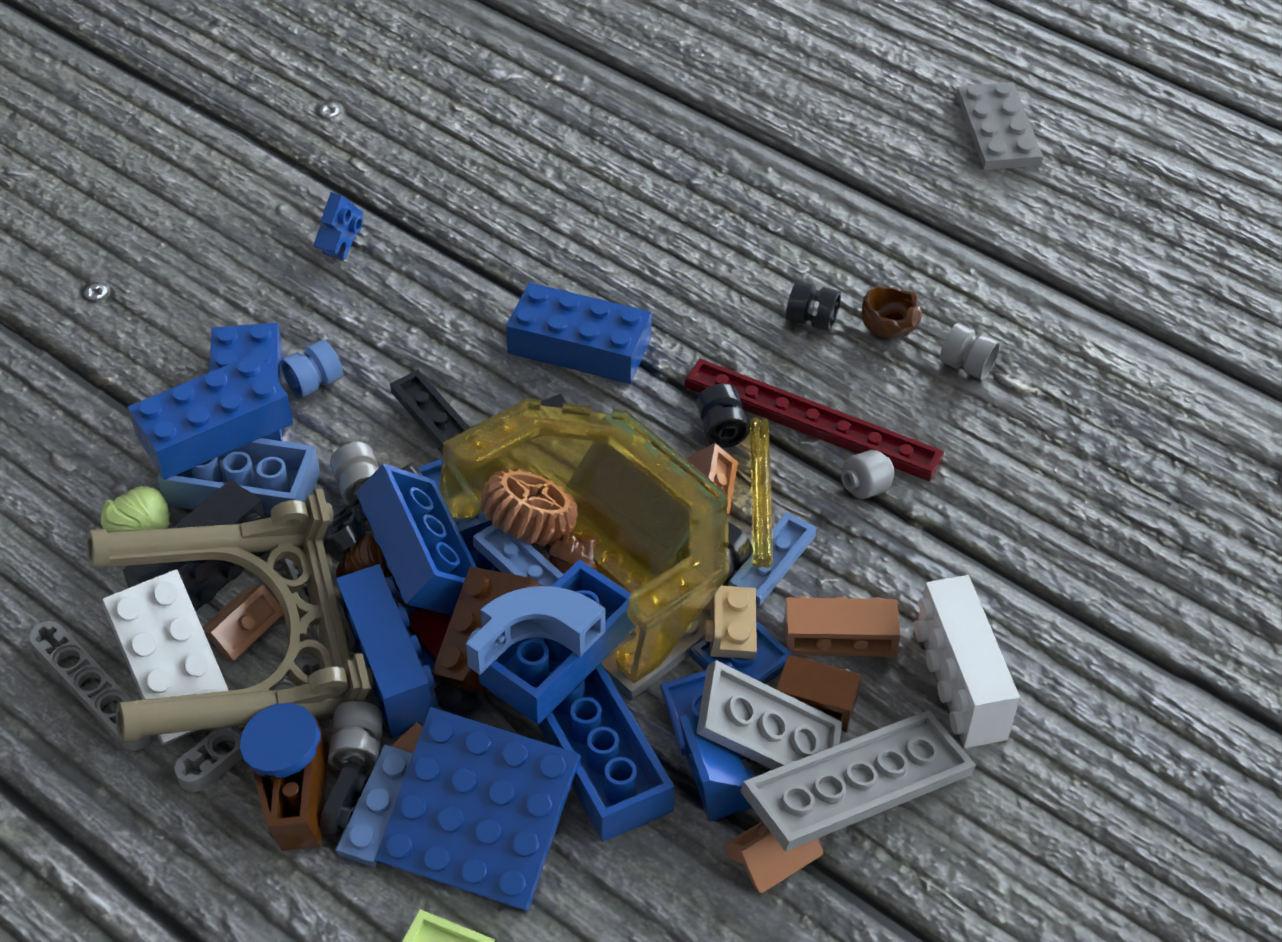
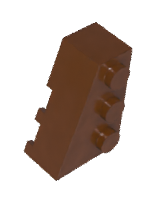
M469 567L432 674L455 689L486 695L489 690L479 683L478 673L468 667L466 643L471 633L477 628H482L481 609L506 593L542 585L530 577Z
M317 720L316 722L321 733L320 742L318 740V745L315 748L317 753L313 760L301 771L283 778H275L274 775H265L263 777L253 771L267 828L281 851L321 847L322 832L320 830V820L325 801L329 742ZM240 727L241 733L243 732L245 727Z

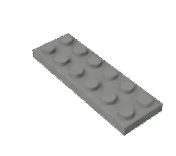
M927 710L745 780L740 792L786 852L971 776L976 764L930 710Z

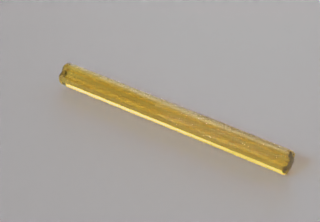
M754 417L750 421L753 564L757 568H769L773 564L769 422L764 417L760 419Z

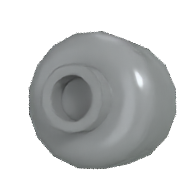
M877 450L856 454L849 457L843 465L842 483L853 496L859 499H866L889 490L895 474L894 466L887 456Z

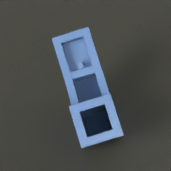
M535 586L506 593L481 609L482 628L474 630L466 643L468 667L481 674L508 647L523 639L535 637L548 638L559 642L581 657L606 632L605 608L585 595L559 587Z

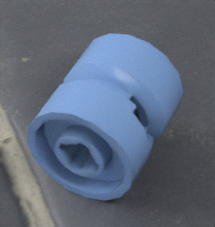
M320 340L306 347L304 355L296 352L280 362L283 376L290 389L298 398H304L318 391L319 384L327 386L343 377L341 362L332 346L326 340Z

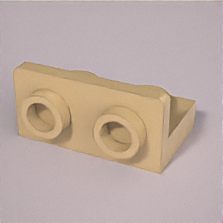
M714 575L712 586L705 587L704 609L710 610V619H705L704 641L710 642V656L755 659L757 653L756 588L722 586V575Z

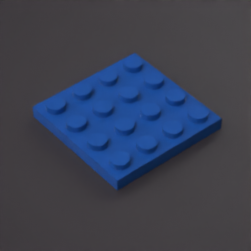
M430 707L375 860L528 912L581 756L576 752Z

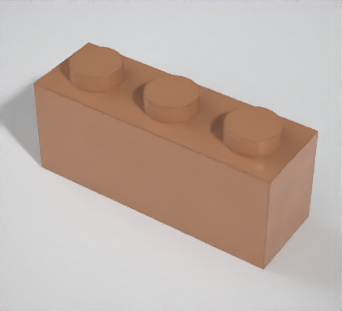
M786 597L784 613L785 647L794 655L896 657L900 641L897 599H883L880 597L871 599Z

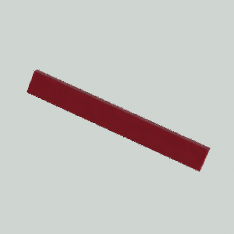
M700 358L685 378V388L698 393L715 384L732 385L739 392L743 410L857 454L869 450H877L891 460L894 468L929 482L943 460V450Z

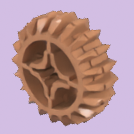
M503 468L502 471H495L493 476H490L488 482L485 483L481 492L480 508L485 512L484 517L491 520L494 527L504 530V534H510L516 540H524L529 545L537 543L541 547H545L546 544L552 546L553 542L556 539H560L563 533L573 531L577 522L578 506L573 502V497L566 494L563 487L556 486L553 480L549 481L543 478L542 474L539 476L532 474L530 470L523 472L519 468H514L513 470Z

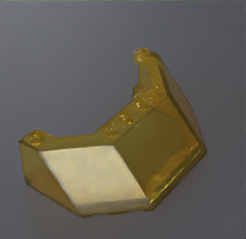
M526 398L445 441L439 490L451 515L455 518L469 519L483 512L480 508V499L484 485L488 482L490 476H493L495 471H502L503 468H509L510 470L519 468L523 472L530 470L532 474L538 476L542 474L543 478L549 481L553 480L556 486L563 487L565 493L573 497V502L578 506V516L574 529L571 532L574 534H593L598 538V546L594 548L596 567L614 583L631 593L627 607V616L637 626L635 628V638L618 650L616 665L633 683H636L663 664L729 575L728 494L627 410L613 409L612 414L592 412L591 406L563 403V407L559 408L541 405V400Z

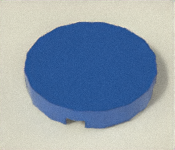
M292 703L275 704L261 710L248 721L241 733L239 747L247 766L257 775L263 777L265 775H274L275 778H283L301 771L313 760L317 753L315 748L318 745V740L320 742L321 733L314 716L303 706Z

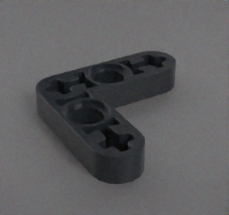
M413 462L401 468L402 470L423 476ZM359 499L333 517L332 524L328 527L326 539L337 553L350 548L364 535L365 523L368 519L362 512Z

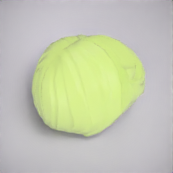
M139 486L118 496L114 501L106 500L101 512V525L107 532L168 529L170 525L168 503L155 488Z

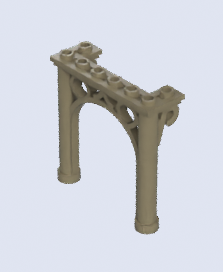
M315 489L313 495H308L305 503L298 500L285 501L271 509L270 518L242 524L108 533L106 529L88 530L87 557L90 568L196 560L231 562L248 569L266 583L279 601L287 624V649L281 665L270 677L255 686L231 691L118 702L116 706V727L121 743L139 741L141 736L247 725L248 721L258 712L275 704L292 703L306 708L314 717L333 715L335 708L344 702H364L369 690H372L373 675L371 669L365 666L362 653L354 655L352 651H348L346 643L348 636L347 622L345 618L340 617L338 609L340 604L339 589L336 585L333 586L331 579L332 559L330 554H325L323 545L327 527L333 522L332 506L330 503H326L323 489ZM272 551L267 562L252 554ZM280 559L293 561L298 567L300 577L295 580L283 578L273 569L275 562ZM306 583L311 604L302 600L298 594L305 587ZM313 625L317 626L320 642L305 640L308 628ZM304 653L315 656L320 663V670L315 671L309 676L305 675L294 663L296 657ZM286 676L296 685L295 687L274 690Z

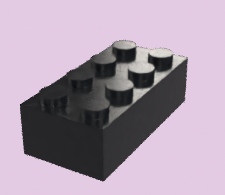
M230 479L173 528L242 524L266 518L262 500ZM256 552L252 554L257 557H261L265 554V552ZM196 560L129 565L123 569V574L127 586L130 588L177 569L196 612L202 605L210 602L216 593L227 583L235 580L245 568L222 560Z

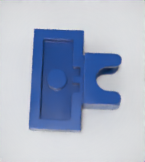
M331 192L320 221L325 226L320 225L314 241V247L322 249V253L345 260L352 241H354L356 234L362 228L363 212L343 195Z

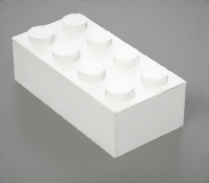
M177 569L103 598V608L142 700L229 691ZM198 730L158 734L157 736L163 746Z
M964 575L926 582L923 598L919 599L920 613L918 620L914 622V631L918 642H923L925 646L926 663L929 671L936 674L939 698L942 703H947L950 726L955 735L959 734L964 748L1008 740L1020 696L970 576Z

